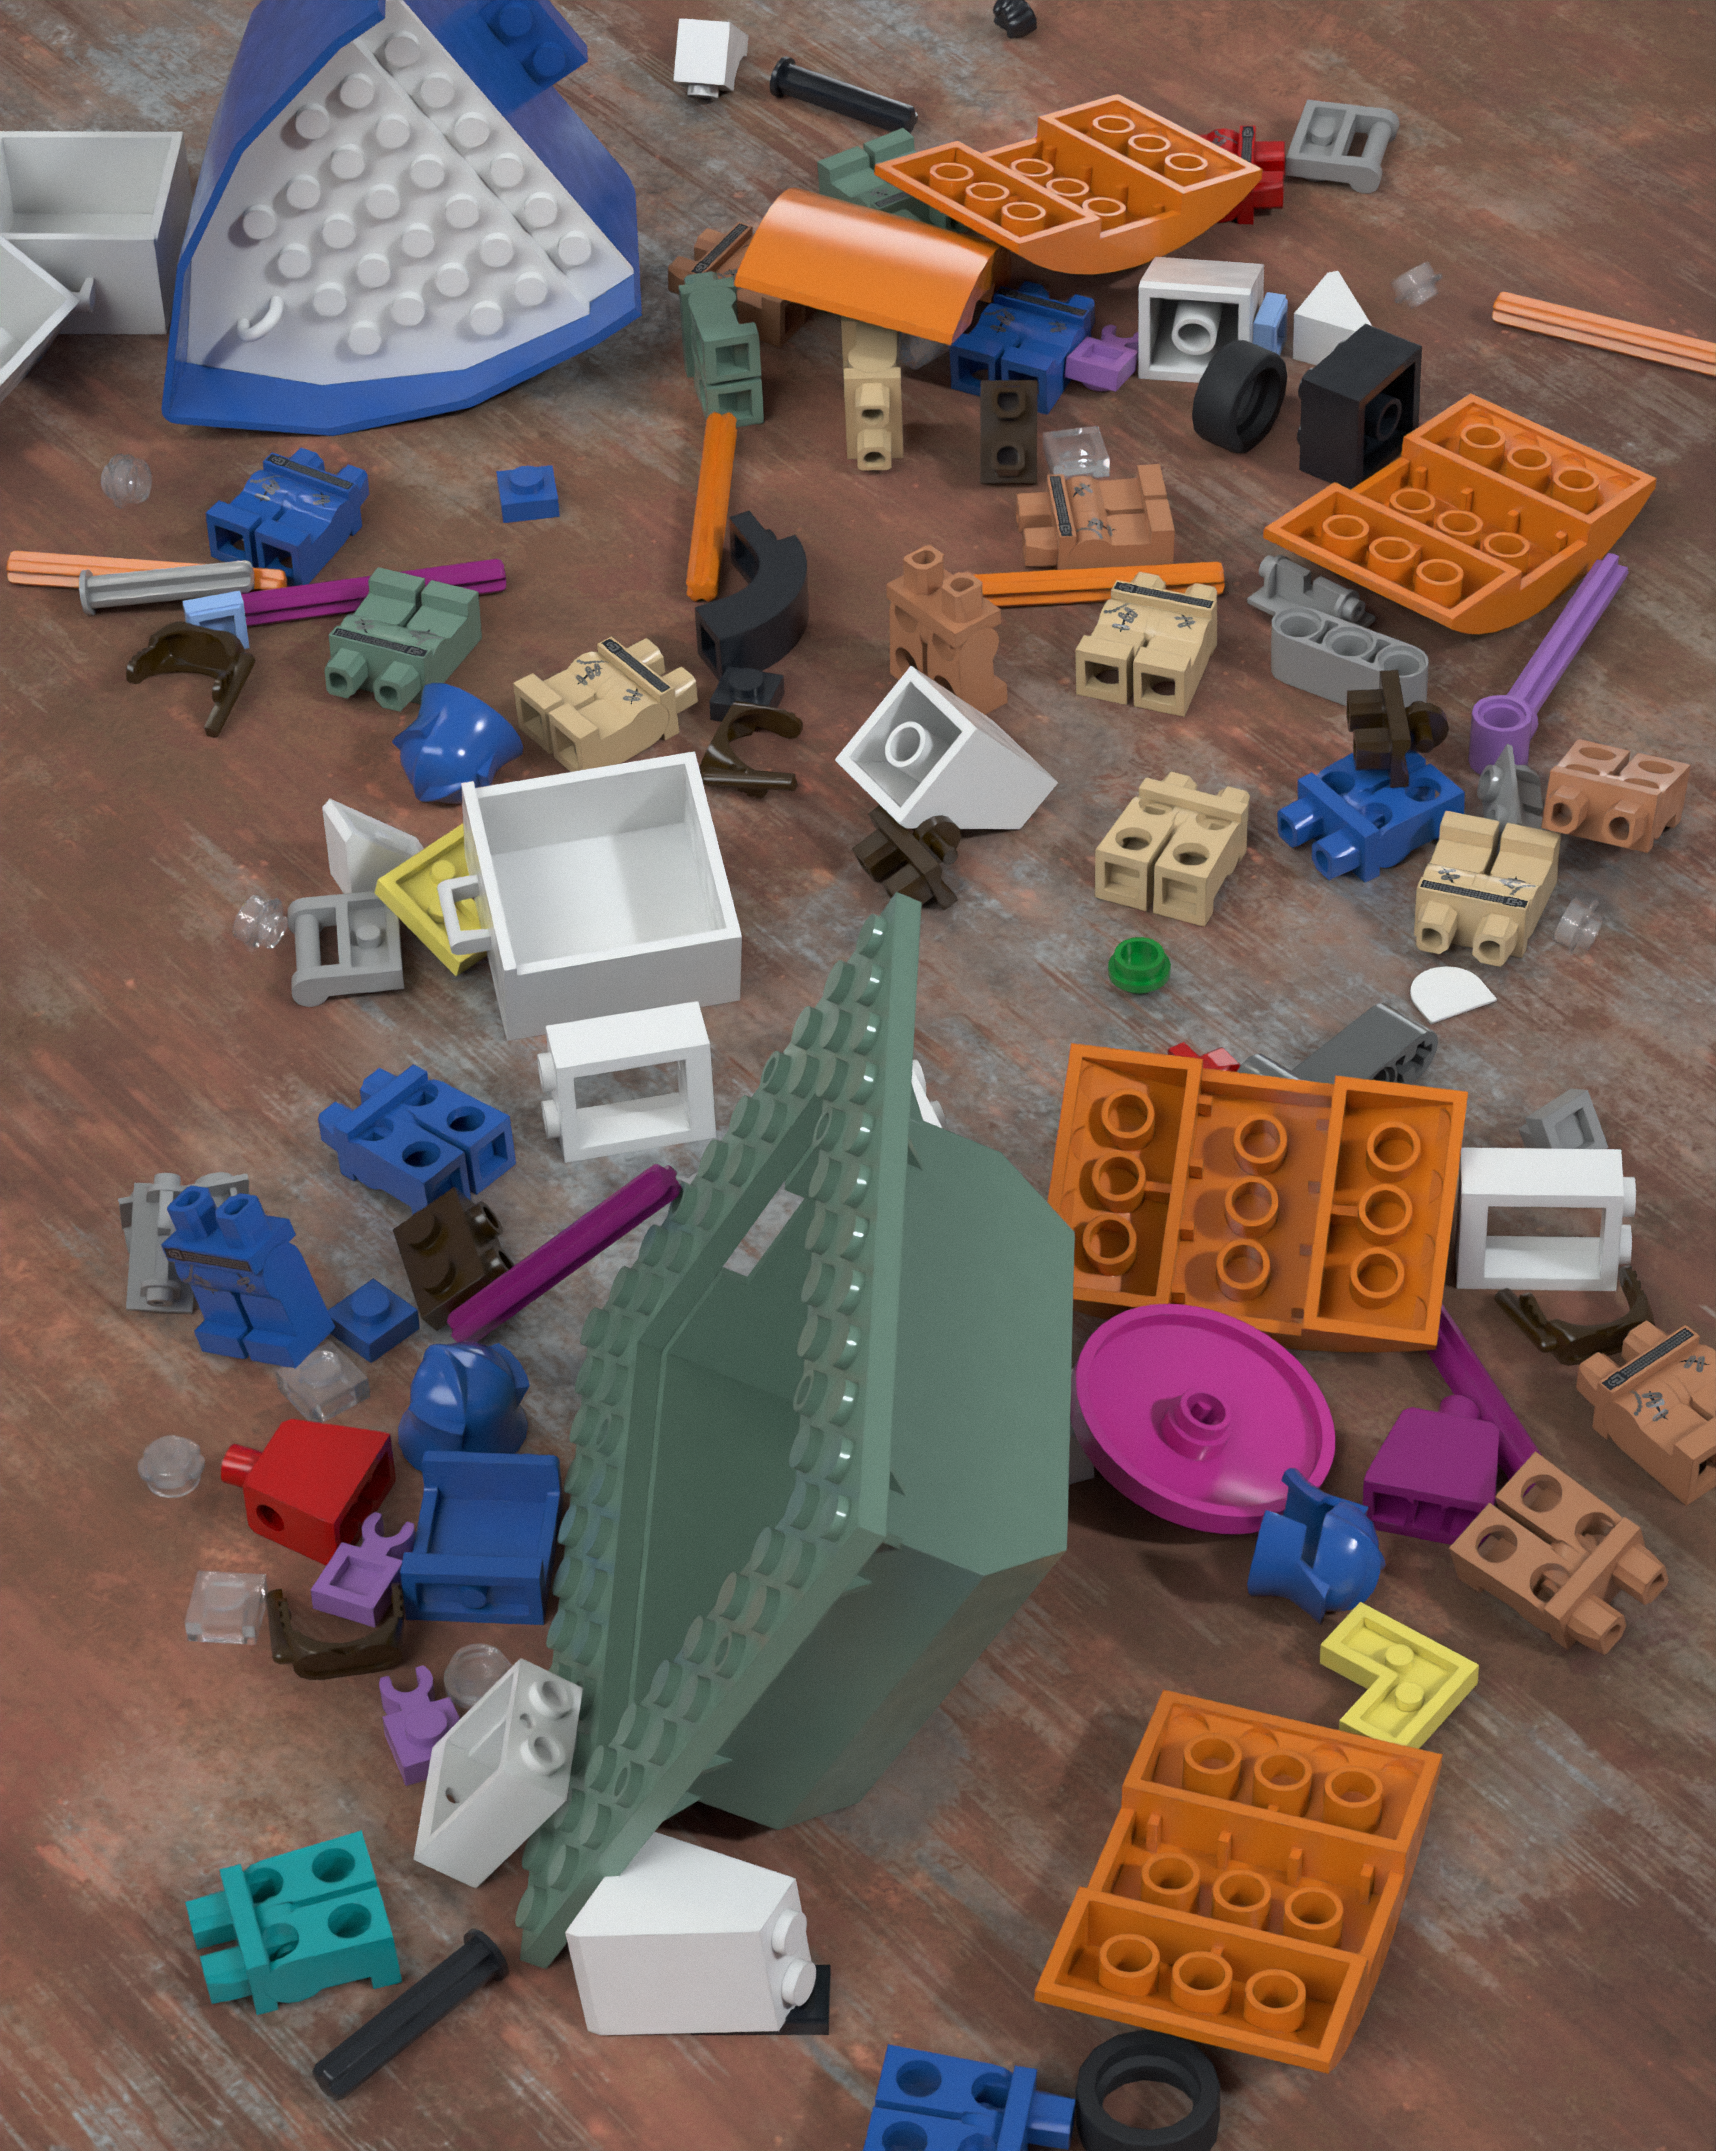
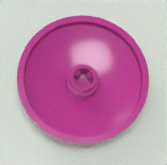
M1154 1304L1124 1311L1103 1323L1092 1333L1071 1372L1070 1420L1077 1440L1086 1456L1102 1476L1131 1501L1147 1511L1181 1526L1218 1534L1259 1532L1265 1510L1282 1516L1284 1514L1288 1486L1281 1479L1287 1469L1296 1468L1309 1482L1320 1489L1332 1465L1335 1452L1334 1423L1324 1395L1314 1379L1302 1364L1282 1345L1255 1327L1229 1315L1202 1307L1182 1304Z

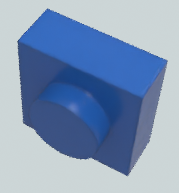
M552 465L539 467L521 466L512 470L496 471L503 523L560 517Z
M374 1278L328 1310L336 1327L330 1334L370 1363L420 1329L418 1310Z

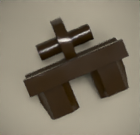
M1037 380L981 381V484H1037Z
M1398 670L1380 671L1379 689L1347 691L1346 716L1348 730L1353 732L1355 771L1387 769L1390 788L1409 787L1405 753L1408 750L1429 753L1445 740L1449 731L1445 712L1440 707L1423 701H1415L1405 708Z
M881 805L868 813L876 830L854 846L852 851L862 869L874 882L899 864L902 866L901 869L882 882L890 898L896 892L920 901L922 904L932 898L943 911L958 901L955 893L941 879L943 870L939 865L942 862L945 865H951L958 858L956 849L961 838L960 828L949 817L943 815L933 816L923 821L917 828H912L914 832L911 834Z

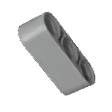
M1290 606L1281 609L1272 618L1271 673L1281 682L1347 706V691L1379 689L1380 671L1398 670L1405 708L1415 701L1427 703L1429 662L1428 656L1423 650L1309 607Z

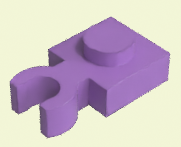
M1107 325L1102 329L1101 340L1087 336L1067 356L1064 377L1080 381L1091 390H1112L1116 392L1136 371L1139 332H1136L1130 338H1120L1115 336L1117 326Z
M374 1512L369 1515L362 1525V1545L357 1547L341 1542L312 1587L313 1609L376 1628L391 1604V1583L400 1582L401 1584L400 1571L404 1552L413 1553L416 1537L414 1523L406 1522L397 1535L386 1538L383 1537L382 1514Z
M423 1665L415 1668L418 1687L413 1691H397L392 1686L389 1676L380 1678L379 1682L382 1707L387 1714L383 1716L385 1737L406 1786L427 1780L432 1747L460 1720L451 1697L435 1701L433 1677L431 1672Z

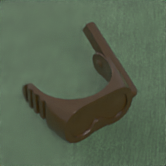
M177 621L164 626L150 636L148 648H144L142 652L139 651L137 655L132 656V661L129 660L127 665L126 679L129 683L137 685L150 676L166 672H194L215 678L212 689V700L215 704L204 729L207 736L216 738L219 736L255 665L256 659L252 654L245 653L241 641L232 633Z
M735 700L716 731L699 766L703 785L721 788L734 787L738 788L740 792L747 793L750 797L755 796L757 798H763L769 790L795 791L798 786L795 774L754 770L735 755L729 743L738 738L752 735L756 726L785 738H797L803 730L802 720L797 718L795 713H789L785 709Z
M1631 1265L1622 1266L1619 1269L1620 1285L1627 1299L1630 1311L1623 1317L1606 1324L1577 1325L1559 1319L1548 1321L1535 1297L1530 1292L1521 1294L1518 1298L1509 1288L1498 1291L1494 1297L1495 1302L1539 1351L1543 1353L1550 1352L1560 1364L1568 1366L1581 1364L1597 1352L1606 1356L1621 1353L1623 1340L1632 1329L1646 1320L1655 1326L1647 1295L1640 1289L1642 1284L1640 1280L1637 1281V1273L1632 1271Z
M400 1582L391 1583V1603L394 1606V1617L388 1618L379 1629L370 1635L343 1643L321 1642L303 1635L298 1630L293 1631L290 1622L292 1614L288 1608L287 1598H283L282 1589L271 1590L266 1595L271 1653L274 1662L280 1665L292 1663L294 1672L300 1678L308 1680H325L375 1673L396 1666L403 1657L404 1607Z

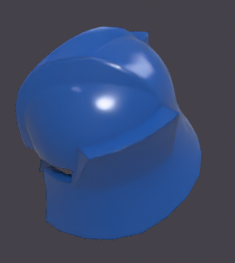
M431 683L424 686L417 719L404 731L395 736L392 741L400 750L401 766L414 788L415 797L422 802L436 801L462 804L461 783L474 781L475 788L491 786L495 773L502 766L523 754V744L520 736L502 715L474 695L445 683Z
M476 1342L432 1344L425 1350L423 1360L410 1385V1406L402 1415L398 1427V1444L403 1456L415 1469L422 1471L421 1464L425 1451L515 1454L526 1439L528 1428L527 1418L520 1403L530 1384L517 1358L500 1343L491 1346Z
M1289 1468L1284 1472L1281 1479L1288 1486L1283 1516L1265 1510L1249 1570L1247 1581L1248 1593L1250 1596H1280L1290 1599L1321 1625L1326 1611L1340 1612L1352 1610L1360 1602L1363 1603L1369 1598L1377 1585L1380 1571L1386 1566L1385 1559L1379 1550V1540L1374 1523L1367 1517L1369 1507L1324 1493L1309 1482L1296 1468Z

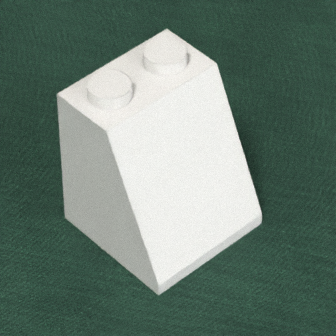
M1155 257L1139 284L1138 379L1199 383L1209 362L1223 346L1233 340H1246L1253 343V322L1263 302L1264 264Z
M912 666L909 667L835 759L860 786L905 828H917L923 821L933 816L943 815L949 817L960 829H1021L1058 783L992 719Z
M654 1832L620 1876L604 1877L565 1932L587 2030L598 2035L779 2031L786 2021L785 2018L790 2010L794 2009L796 2005H803L807 2001L816 1979V1967L811 1962L806 1935L807 1919L805 1914L802 1913L796 1878Z

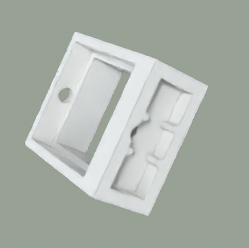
M698 1001L546 1026L548 1052L537 1054V1064L543 1092L552 1091V1100L541 1101L542 1115L547 1139L559 1137L565 1163L716 1138L710 1042ZM677 1061L679 1092L576 1109L574 1078Z
M1461 1147L1455 1232L1457 1289L1502 1290L1509 1288L1510 1290L1616 1291L1618 1265L1630 1264L1632 1251L1631 1225L1622 1224V1218L1634 1217L1636 1205L1635 1177H1623L1621 1150ZM1488 1206L1602 1208L1600 1237L1486 1236Z
M520 1658L432 1747L414 1854L415 1861L476 1889L567 1800L582 1687ZM448 1794L451 1795L455 1803L450 1802L446 1796Z

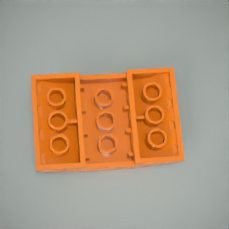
M1115 94L1038 117L1037 137L983 153L959 141H954L875 164L874 175L1033 264L1057 272L1093 275L1136 267L1152 261L1155 257H1162L1187 244L1216 224L1238 205L1262 179L1263 169L1127 98Z
M793 187L785 190L774 201L762 219L742 259L733 286L951 346L970 326L976 302L981 300L991 303L994 300V294L1000 286L1006 287L1009 284L1012 273V261L1010 251L995 242Z
M1470 393L1404 436L1400 458L1351 490L1338 483H1332L1266 526L1263 531V538L1452 630L1465 634L1492 633L1512 627L1531 618L1551 605L1587 575L1596 560H1601L1638 515L1654 491L1657 478Z
M1071 1043L1047 1203L1075 1232L1073 1311L1109 1320L1124 1311L1154 1304H1182L1214 1310L1239 1319L1265 1333L1285 1349L1374 1353L1436 1350L1468 1092L1336 1075L1334 1084L1206 1069L1203 1068V1059Z
M1163 1689L1123 1782L1120 1811L1087 1888L1079 1886L1035 1988L1034 2001L1329 2074L1337 2066L1350 2045L1384 1965L1424 1837L1442 1766L1443 1754Z

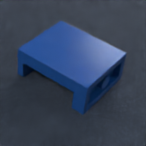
M425 1451L421 1464L424 1493L413 1553L404 1552L400 1571L406 1620L544 1625L564 1503L559 1458L554 1455Z

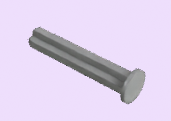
M247 560L93 576L92 572L88 569L82 570L80 573L79 593L84 613L87 616H93L96 614L97 608L201 598L239 590L241 594L248 593L254 589L255 577L252 564Z

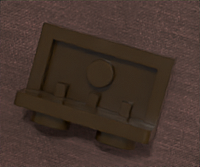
M453 1187L393 1229L420 1316L436 1331L448 1324V1316L453 1310L515 1266L508 1254L501 1248L498 1236L503 1233V1228L495 1213L482 1201L474 1204L456 1187Z

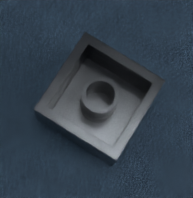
M1365 323L1348 339L1341 341L1334 351L1317 366L1306 371L1298 388V396L1301 399V424L1297 433V443L1300 445V471L1331 484L1334 482L1351 490L1386 467L1402 453L1403 437L1419 427L1421 345Z

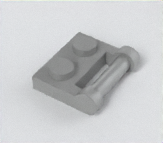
M1307 100L1286 156L1285 175L1303 177L1313 182L1327 180L1349 183L1355 191L1362 194H1370L1379 187L1383 175L1380 165L1388 143L1396 138L1400 125L1399 118L1391 110ZM1355 132L1367 133L1368 135L1361 157L1347 156Z
M375 891L305 897L297 899L289 905L287 919L288 927L295 935L297 969L291 979V992L294 1001L299 1005L305 1007L318 1006L324 1003L328 996L404 989L399 918L374 893ZM337 925L339 964L321 966L319 933L324 926Z

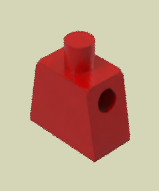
M289 1419L280 1424L263 1451L239 1444H232L222 1462L221 1480L223 1483L243 1488L248 1526L254 1533L327 1566L341 1542L356 1546L362 1536L363 1522L369 1515L378 1511L396 1482L391 1434L376 1430Z

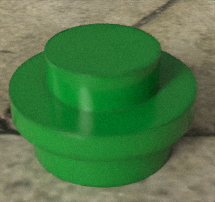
M1133 937L1122 941L1116 947L1114 954L1108 962V976L1111 982L1118 988L1134 994H1145L1161 988L1167 983L1171 974V963L1168 956L1164 953L1163 947L1157 941L1146 937Z

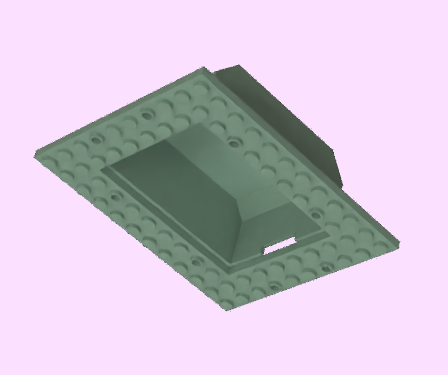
M896 892L880 916L871 914L866 919L857 939L856 950L847 962L839 960L833 966L826 980L823 996L815 1008L806 1006L802 1010L795 1023L789 1045L783 1053L774 1051L763 1069L758 1089L752 1097L744 1095L738 1101L732 1113L727 1133L721 1141L717 1139L710 1141L702 1155L696 1177L691 1184L686 1182L680 1184L682 1187L681 1192L677 1198L671 1201L667 1218L661 1226L653 1224L648 1229L642 1241L636 1262L631 1268L623 1266L612 1284L609 1300L602 1309L593 1308L584 1323L580 1343L587 1347V1353L575 1383V1392L582 1395L581 1407L574 1418L569 1436L570 1442L576 1444V1453L564 1482V1491L571 1494L570 1507L563 1518L558 1535V1542L565 1545L564 1559L555 1575L552 1588L553 1595L559 1597V1607L550 1625L546 1642L547 1648L554 1650L552 1665L548 1671L582 1687L583 1690L567 1800L529 1837L522 1857V1868L529 1871L528 1887L518 1905L515 1923L517 1927L523 1929L520 1960L547 1969L567 1943L566 1930L604 1877L620 1876L659 1825L693 1803L699 1801L776 1830H781L859 1803L1067 1551L1075 1232L1001 1152L923 1120L912 1086L922 902ZM784 1181L786 1191L804 1198L748 1277L723 1267Z

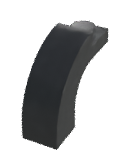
M750 511L729 517L731 563L749 585L733 595L695 607L697 653L719 682L727 666L763 671L780 661L797 645L804 634L809 619L807 559L801 542L796 535L777 540L771 529L765 530Z

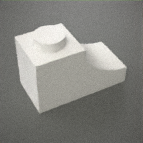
M679 18L673 81L684 88H688L687 96L696 98L718 99L719 90L734 91V82L742 57L747 56L748 35L730 22Z

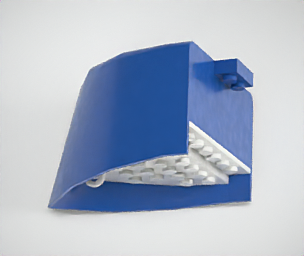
M262 0L253 9L212 122L177 264L161 408L162 415L167 421L184 425L336 436L471 408L598 345L642 316L635 189L624 169L552 86L588 62V51L585 42L549 0Z

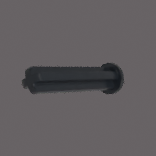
M788 56L782 57L777 62L771 74L770 92L778 98L788 95L891 132L904 128L911 134L918 120V114L912 105L797 66L794 59Z
M478 1929L469 1930L463 1937L464 1945L315 2064L312 2073L320 2089L328 2097L343 2100L491 1979L502 1981L509 1975V1967L497 1945Z

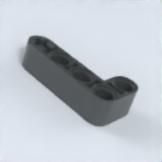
M1378 1003L1291 1071L1263 1054H1254L1239 1067L1237 1072L1334 1084L1336 1075L1411 1085L1431 1064L1437 1051L1438 1037L1434 1031L1387 1004Z

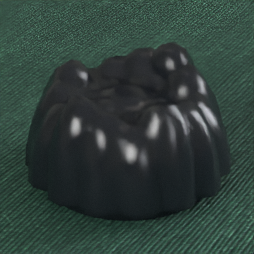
M997 0L993 7L994 23L1007 31V37H1024L1037 29L1036 16L1025 0Z

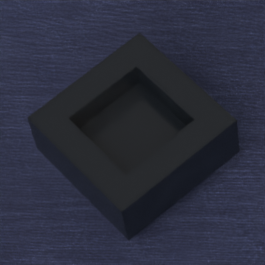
M727 666L709 701L710 720L722 722L735 700L778 708L785 694L784 675L762 672L752 668Z

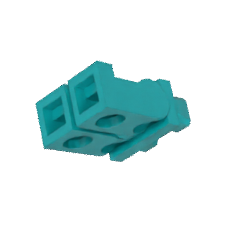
M362 1830L261 1860L250 1865L244 1871L241 1864L219 1869L224 1890L185 1902L197 1950L237 1940L238 1946L199 1956L211 2004L251 1995L256 2014L261 2015L279 2010L277 2002H300L311 1998L324 1988L370 1977L373 1989L402 1982L393 1934Z

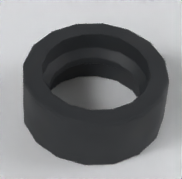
M1233 340L1217 352L1209 362L1199 381L1193 402L1192 420L1194 431L1201 439L1233 453H1247L1264 439L1279 415L1286 393L1288 378L1286 363L1279 354L1246 340Z
M1138 2030L1118 2034L1095 2047L1081 2065L1075 2090L1077 2130L1082 2146L1086 2151H1210L1216 2143L1220 2121V2083L1213 2062L1196 2044L1181 2037L1158 2031ZM1146 2080L1167 2083L1183 2091L1193 2102V2107L1187 2117L1172 2126L1149 2130L1129 2127L1111 2118L1103 2108V2101L1109 2093L1124 2084Z

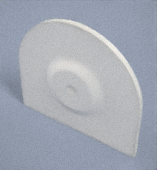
M1444 966L1426 970L1414 979L1410 989L1414 1005L1430 1024L1497 1001V998L1479 977L1470 971L1458 967Z

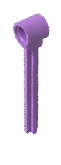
M1608 553L1604 560H1596L1508 694L1489 696L1479 700L1474 705L1471 717L1468 761L1470 767L1476 773L1481 775L1487 765H1494L1506 744L1513 747L1516 765H1528L1530 740L1536 733L1539 725L1538 711L1628 575V567L1618 565V555Z

